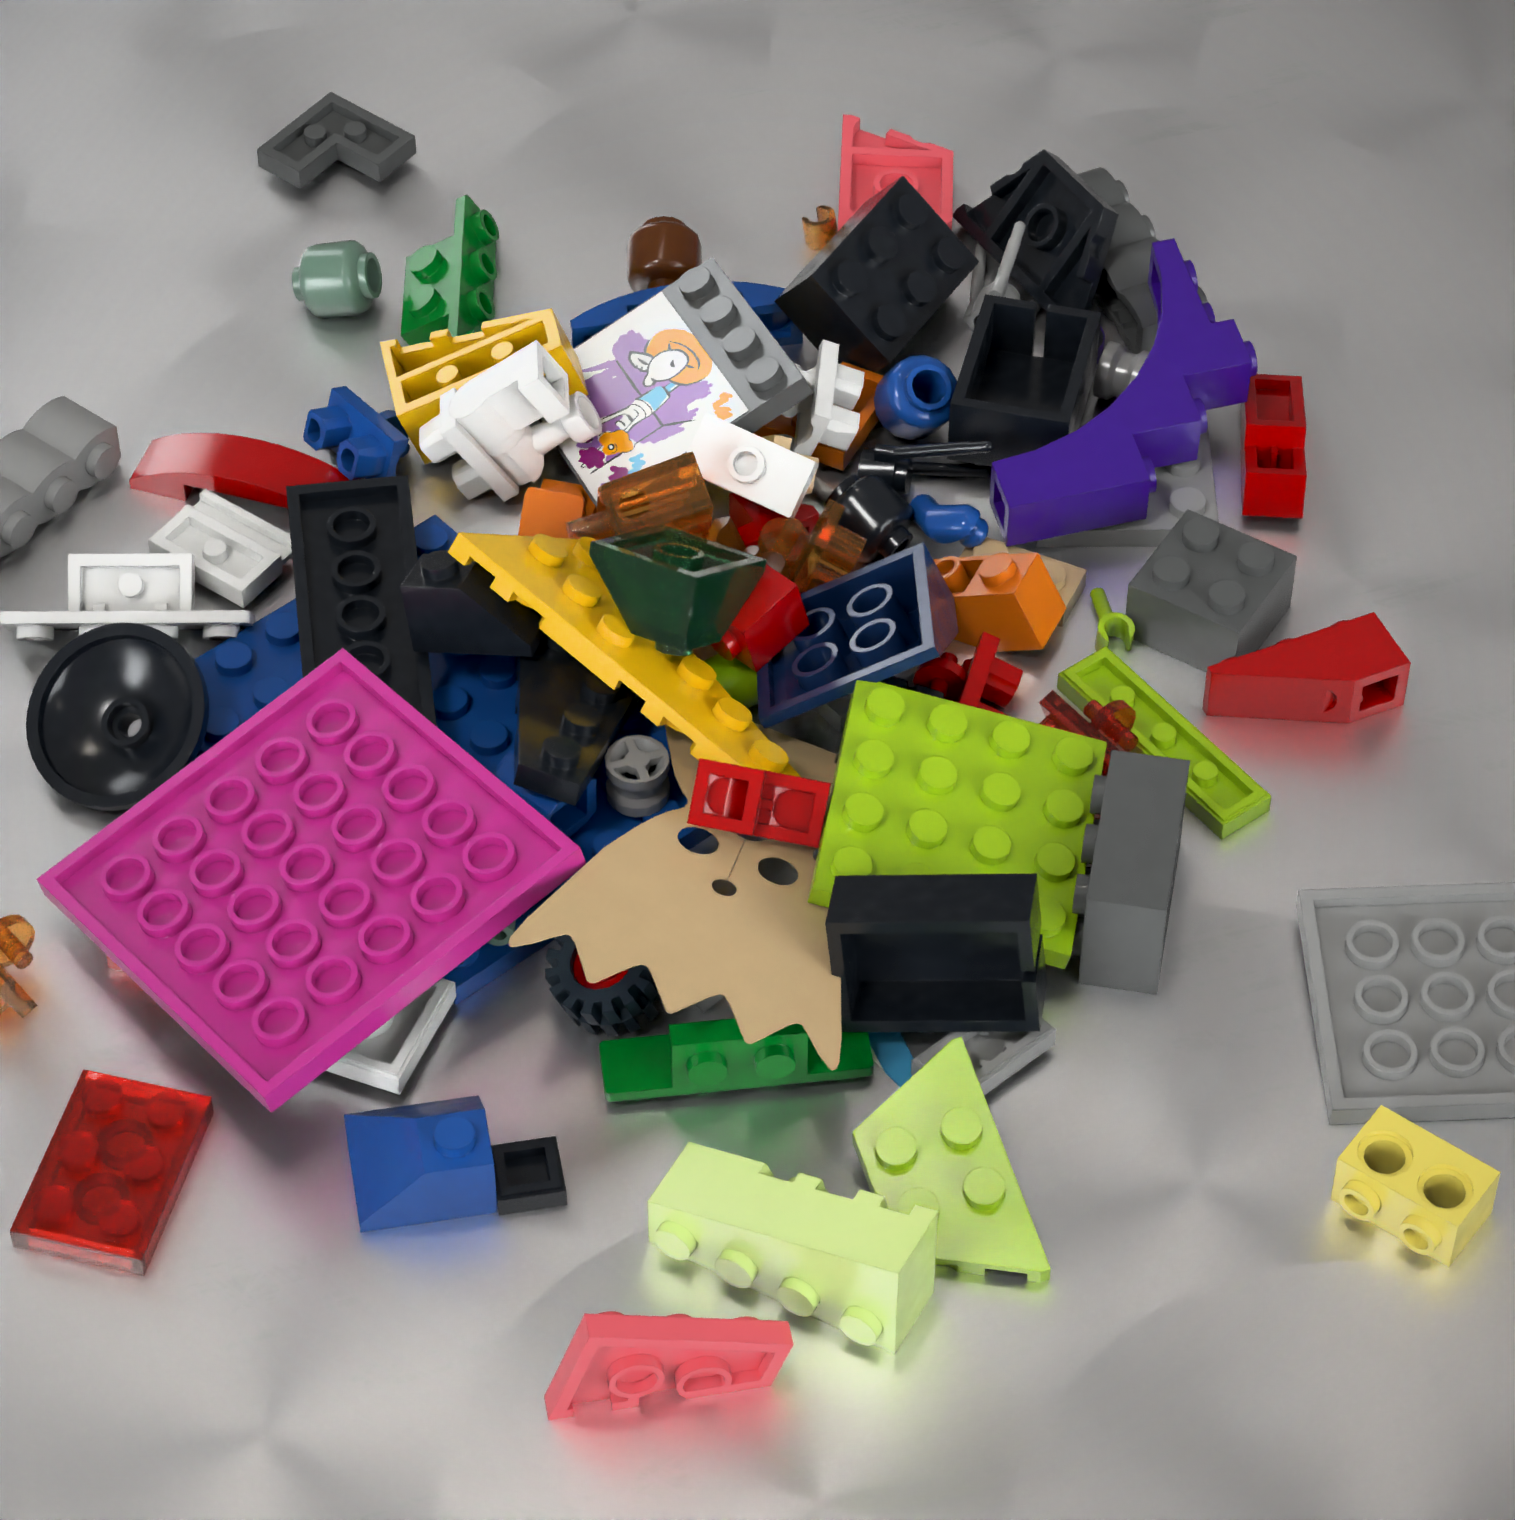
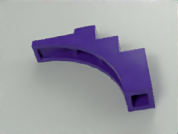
M1174 238L1152 242L1148 286L1157 314V333L1154 345L1136 378L1107 409L1078 430L1036 450L992 462L989 502L1006 547L1146 519L1149 493H1153L1157 489L1154 468L1197 460L1200 434H1205L1208 429L1206 410L1247 402L1250 377L1256 376L1258 370L1253 344L1250 341L1243 342L1234 319L1220 322L1215 321V315L1210 303H1202L1197 292L1198 281L1195 267L1191 260H1183Z

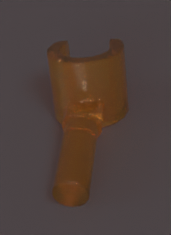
M820 205L816 208L818 222H812L808 218L802 217L806 245L815 251H820L838 232L835 212L831 207Z

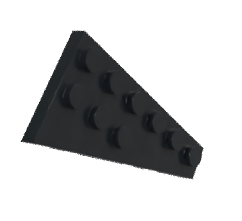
M651 599L648 600L663 618L672 622L682 632V629L670 619L664 608ZM545 635L532 657L516 656L518 690L515 699L517 730L514 742V785L576 806L604 760L608 748L615 742L641 697L624 683L619 688L613 690L548 635Z

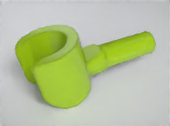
M1094 588L1090 592V597L1099 618L1095 650L1098 651L1105 646L1108 647V637H1117L1124 642L1125 650L1127 652L1131 651L1135 633V625L1132 619L1125 614L1112 612L1104 589Z

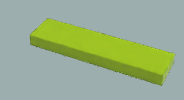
M1107 646L1058 673L1057 689L1125 752L1190 760L1185 807L1221 840L1270 811L1271 795Z

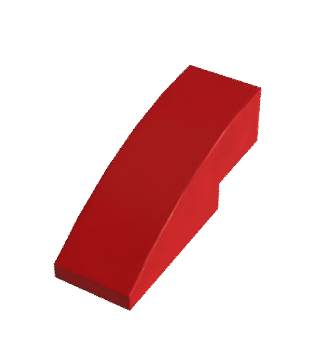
M1256 374V376L1250 377L1247 402L1241 403V503L1243 516L1303 519L1307 471L1304 450L1306 417L1302 376Z

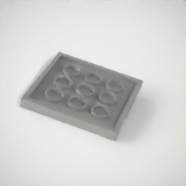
M1515 882L1298 890L1296 909L1329 1125L1367 1123L1380 1105L1411 1122L1515 1118Z

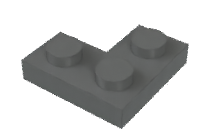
M330 92L257 149L258 165L300 189L337 160L381 182L416 154L415 135Z

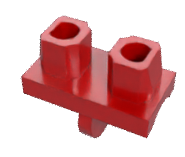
M983 631L979 637L973 658L965 660L960 666L957 664L958 658L956 655L949 652L942 653L940 657L918 665L913 682L914 685L919 684L944 693L946 700L1009 716L980 702V699L982 697L1006 708L1019 686L1023 670L995 657L1000 638Z

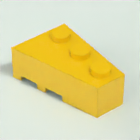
M552 308L482 322V331L452 337L448 329L434 331L430 333V342L401 347L397 339L380 342L396 416L425 465L432 461L421 451L419 446V428L440 414V395L454 387L458 391L469 380L535 340L545 348L568 374L569 396L576 391H580L586 396L589 395L579 358Z

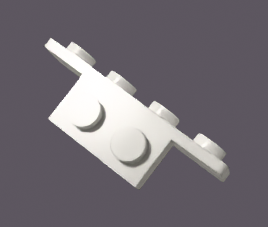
M192 553L68 554V611H1L0 625L8 630H16V639L22 641L54 640V630H79V635L91 629L114 623H136L150 626L164 632L175 640L178 639V630H203V639L227 640L230 637H237L240 629L253 626L255 615L249 610H195V556Z

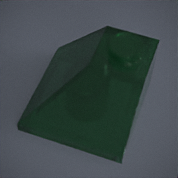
M665 525L591 541L589 555L630 632L655 641L656 650L674 656H689L693 653V649L721 641L764 574L767 559Z

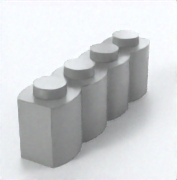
M61 396L49 401L38 409L23 429L11 432L0 439V558L26 545L32 538L38 524L46 523L69 510L80 490L92 487L99 481L108 478L114 472L121 458L117 427L67 397Z

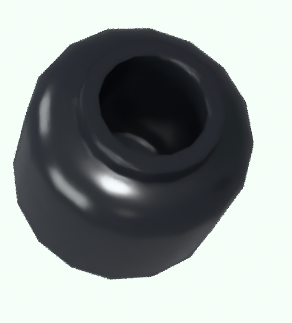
M856 474L849 476L834 489L823 506V510L827 513L825 531L861 564H870L881 557L886 558L903 551L913 539V534L908 531L913 520V507L876 474L866 475L861 478Z

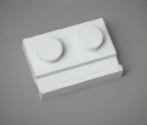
M207 489L200 493V501L193 507L187 504L148 539L150 553H192L195 556V582L242 608H245L283 573V565L289 559L292 560L290 534Z

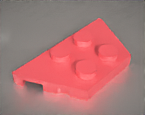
M843 114L838 231L868 199L901 176H904L952 230L954 151L932 143L918 142L910 135L890 129L886 133V138L861 130L859 117Z

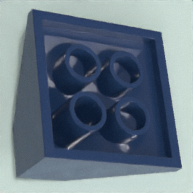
M924 542L800 594L809 625L757 672L759 721L764 729L853 693L856 680L877 683L942 655L959 633L955 598Z

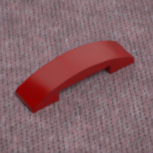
M182 433L152 440L130 477L129 484L130 489L186 501L192 489L197 487L288 509L286 486L348 481L349 479L338 468L282 445L221 433Z

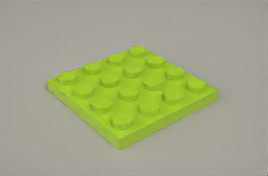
M856 680L850 698L807 902L829 908L835 876L1037 873L1041 912L1040 934H1043L1045 964L1065 969L1071 957L1078 914L1072 913L1077 874H1085L1086 863H1081L1086 823L1093 824L1095 814L1090 813L1095 774L1102 775L1107 742L882 682L875 683Z

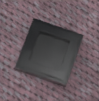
M556 1136L491 1145L499 1215L567 1205V1192Z

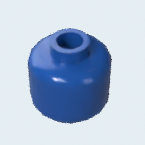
M927 355L909 356L895 364L877 384L874 396L876 415L883 427L894 436L906 440L924 439L938 431L949 421L950 402L957 380L951 369L939 359Z

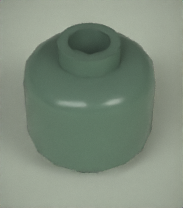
M355 240L315 244L304 251L300 266L293 269L292 287L296 298L299 301H304L310 313L318 318L327 319L359 315L368 311L374 298L379 297L381 293V267L375 254L367 252L365 247Z

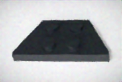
M1043 149L1024 162L1016 173L1005 175L990 186L992 196L974 208L966 204L961 205L953 213V218L999 264H1001L1015 223L1018 221L1024 222L1026 228L1010 275L1046 311L1049 304L1090 311L1119 214L1062 159Z

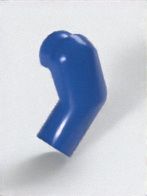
M926 494L917 495L910 502L914 510L913 521L934 542L948 544L960 541L964 547L973 548L980 545L988 535L989 527L987 521L980 518L979 510L968 504L939 505L933 497Z

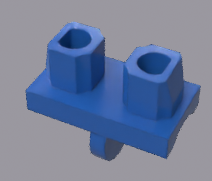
M347 386L332 388L328 406L312 409L308 412L303 433L304 441L315 451L329 448L337 454L338 470L349 480L396 476V466L399 458L406 456L410 450L408 435L398 420L396 412L394 410H386L377 413Z

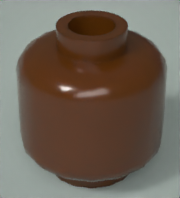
M661 216L649 219L629 237L627 244V280L634 292L670 285L689 269L702 264L701 243L698 234L681 220L674 217Z

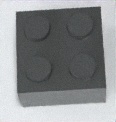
M1187 509L1128 584L1126 615L1132 619L1135 625L1133 640L1207 672L1208 666L1218 664L1226 658L1239 657L1259 650L1290 608L1297 556Z

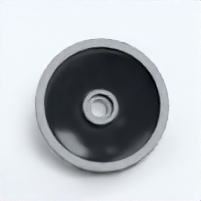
M114 623L91 629L62 647L48 662L37 679L29 700L26 718V735L31 757L45 781L59 794L74 803L105 811L130 809L197 757L205 738L209 720L207 686L203 674L192 655L175 639L158 629L136 623ZM141 719L142 725L136 735L129 737V726L134 721Z

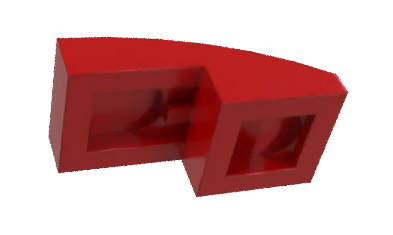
M699 758L687 824L819 848L832 783Z

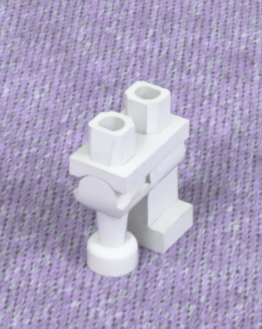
M535 340L469 380L458 391L454 387L440 395V414L419 428V446L421 451L433 463H439L458 452L463 459L452 464V478L456 487L468 500L494 490L505 502L519 494L518 485H523L530 481L534 483L541 476L544 467V455L569 437L578 443L588 441L601 434L602 424L594 405L584 393L576 391L569 396L568 374L545 348ZM542 417L546 419V421L541 422L537 425H530L531 423L539 420Z

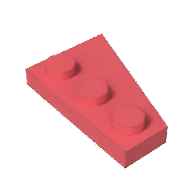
M615 1311L598 1314L585 1313L544 1395L548 1420L574 1417L573 1404L610 1399L612 1411L639 1407V1397L669 1389H676L680 1396L690 1399L771 1386L794 1345L789 1322L759 1320L749 1316L720 1319L693 1318L686 1314L640 1316L624 1315Z

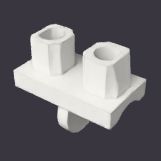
M824 339L819 346L817 365L814 368L804 371L800 365L795 364L806 379L813 394L782 414L785 417H794L797 414L793 452L807 456L812 455L818 443L846 452L859 429L860 413L851 410H853L861 395L865 372L839 364L840 345Z

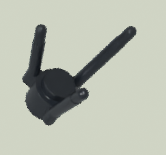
M988 440L908 446L876 444L875 448H863L857 476L861 478L866 475L876 474L899 494L909 493L912 475L985 478L990 475V469L987 466L912 461V459L988 453L993 450L994 444Z

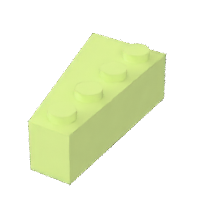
M692 1142L687 1143L647 1201L649 1242L657 1245L663 1253L676 1260L692 1261L716 1272L724 1281L732 1286L751 1288L775 1299L793 1314L802 1317L812 1316L842 1330L851 1340L862 1345H875L895 1354L934 1293L938 1211L915 1205L909 1215L886 1209L887 1202L885 1196L860 1189L854 1199L829 1193L825 1189L823 1179L799 1172L796 1177H792L788 1181L775 1178L764 1162Z

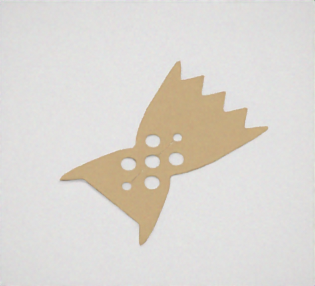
M755 723L769 741L774 742L787 753L789 764L802 778L833 783L836 763H834L835 753L773 729H764L762 725ZM665 724L674 775L681 791L688 800L685 807L657 815L605 846L527 917L511 935L508 942L509 946L531 945L557 936L569 935L576 945L586 980L593 984L639 965L647 966L665 1011L670 1014L716 995L725 996L744 1042L747 1044H753L786 1026L796 1023L800 1024L806 1031L818 1055L827 1067L833 1071L837 1069L840 1062L842 1040L841 978L832 975L825 925L828 908L807 902L816 863L813 854L819 848L768 838L762 841L745 840L734 832L687 824L699 761L690 754V747L694 741L684 733L676 731ZM687 827L704 829L716 838L718 848L710 854L691 852L680 844L678 833ZM766 858L782 859L796 869L798 879L789 885L772 883L760 874L758 863ZM717 879H728L736 887V893L731 896L721 895L712 888V882Z

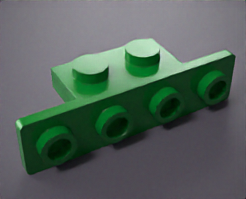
M467 194L456 199L454 235L433 245H425L412 255L406 257L401 337L408 345L430 342L431 332L448 329L452 337L482 331V322L490 321L495 317L493 297L494 280L497 278L495 258L499 230L492 215L485 209L480 210Z
M735 1018L669 1024V1034L604 1040L599 1044L605 1099L609 1102L869 1077L873 1074L874 1069L868 1032H842L840 1062L837 1069L832 1071L818 1055L802 1025L797 1023L786 1026L753 1044L744 1042Z

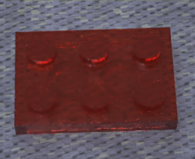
M83 1069L10 1229L13 1247L145 1276L213 1117L212 1097Z

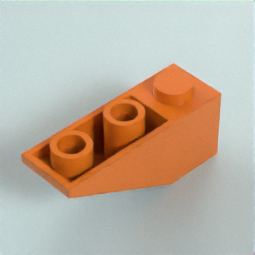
M1038 552L1018 554L997 553L994 555L971 557L947 556L933 559L955 598L959 633L954 640L976 647L979 637L985 631L1000 638L996 652L1043 650L1067 609Z

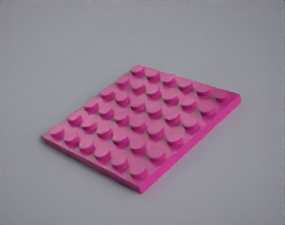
M342 648L36 880L44 895L272 1113L586 864L581 847Z

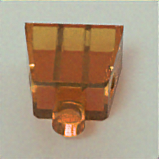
M692 451L604 483L598 488L597 513L566 522L568 537L571 539L591 537L603 543L612 552V560L623 571L624 568L615 546L621 540L683 547V544L708 538L712 522L713 504Z

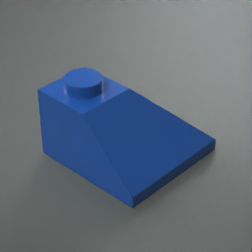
M479 1095L344 1114L360 1233L498 1213L494 1160L485 1108Z

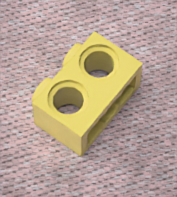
M1380 1105L1337 1158L1330 1199L1340 1204L1351 1216L1359 1220L1369 1221L1401 1239L1412 1251L1421 1255H1428L1450 1267L1492 1213L1501 1172Z

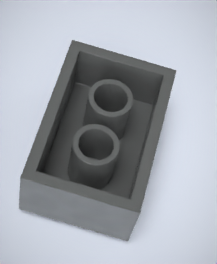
M1112 750L1107 776L1096 774L1094 776L1090 813L1098 814L1100 818L1094 817L1093 824L1086 823L1081 863L1092 864V867L1086 866L1085 874H1077L1072 913L1084 915V917H1077L1071 956L1081 957L1079 984L1157 995L1181 843L1190 760Z

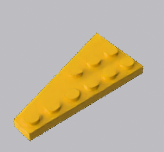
M464 532L457 534L448 550L452 557L463 566L476 561L495 577L490 586L493 591L507 602L516 600L524 606L537 611L543 616L539 622V629L610 688L615 690L624 683L645 701L640 712L657 727L666 724L672 729L684 733L694 741L690 747V754L698 761L699 758L801 777L789 764L787 753L780 746L769 741L752 721V714L749 709L730 696L717 681L714 669L705 661L697 658L681 639L680 630L672 622L663 618L646 599L647 594L643 587L622 574L623 571L612 560V552L603 543L591 537H581L580 539L553 538L544 534H536L535 536Z

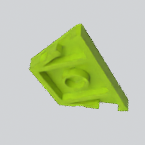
M962 1036L952 1039L852 1131V1142L870 1192L885 1196L887 1202L886 1209L909 1215L915 1205L938 1211L935 1265H947L957 1272L985 1275V1269L1028 1274L1027 1281L1043 1282L1049 1280L1051 1273L1050 1265Z

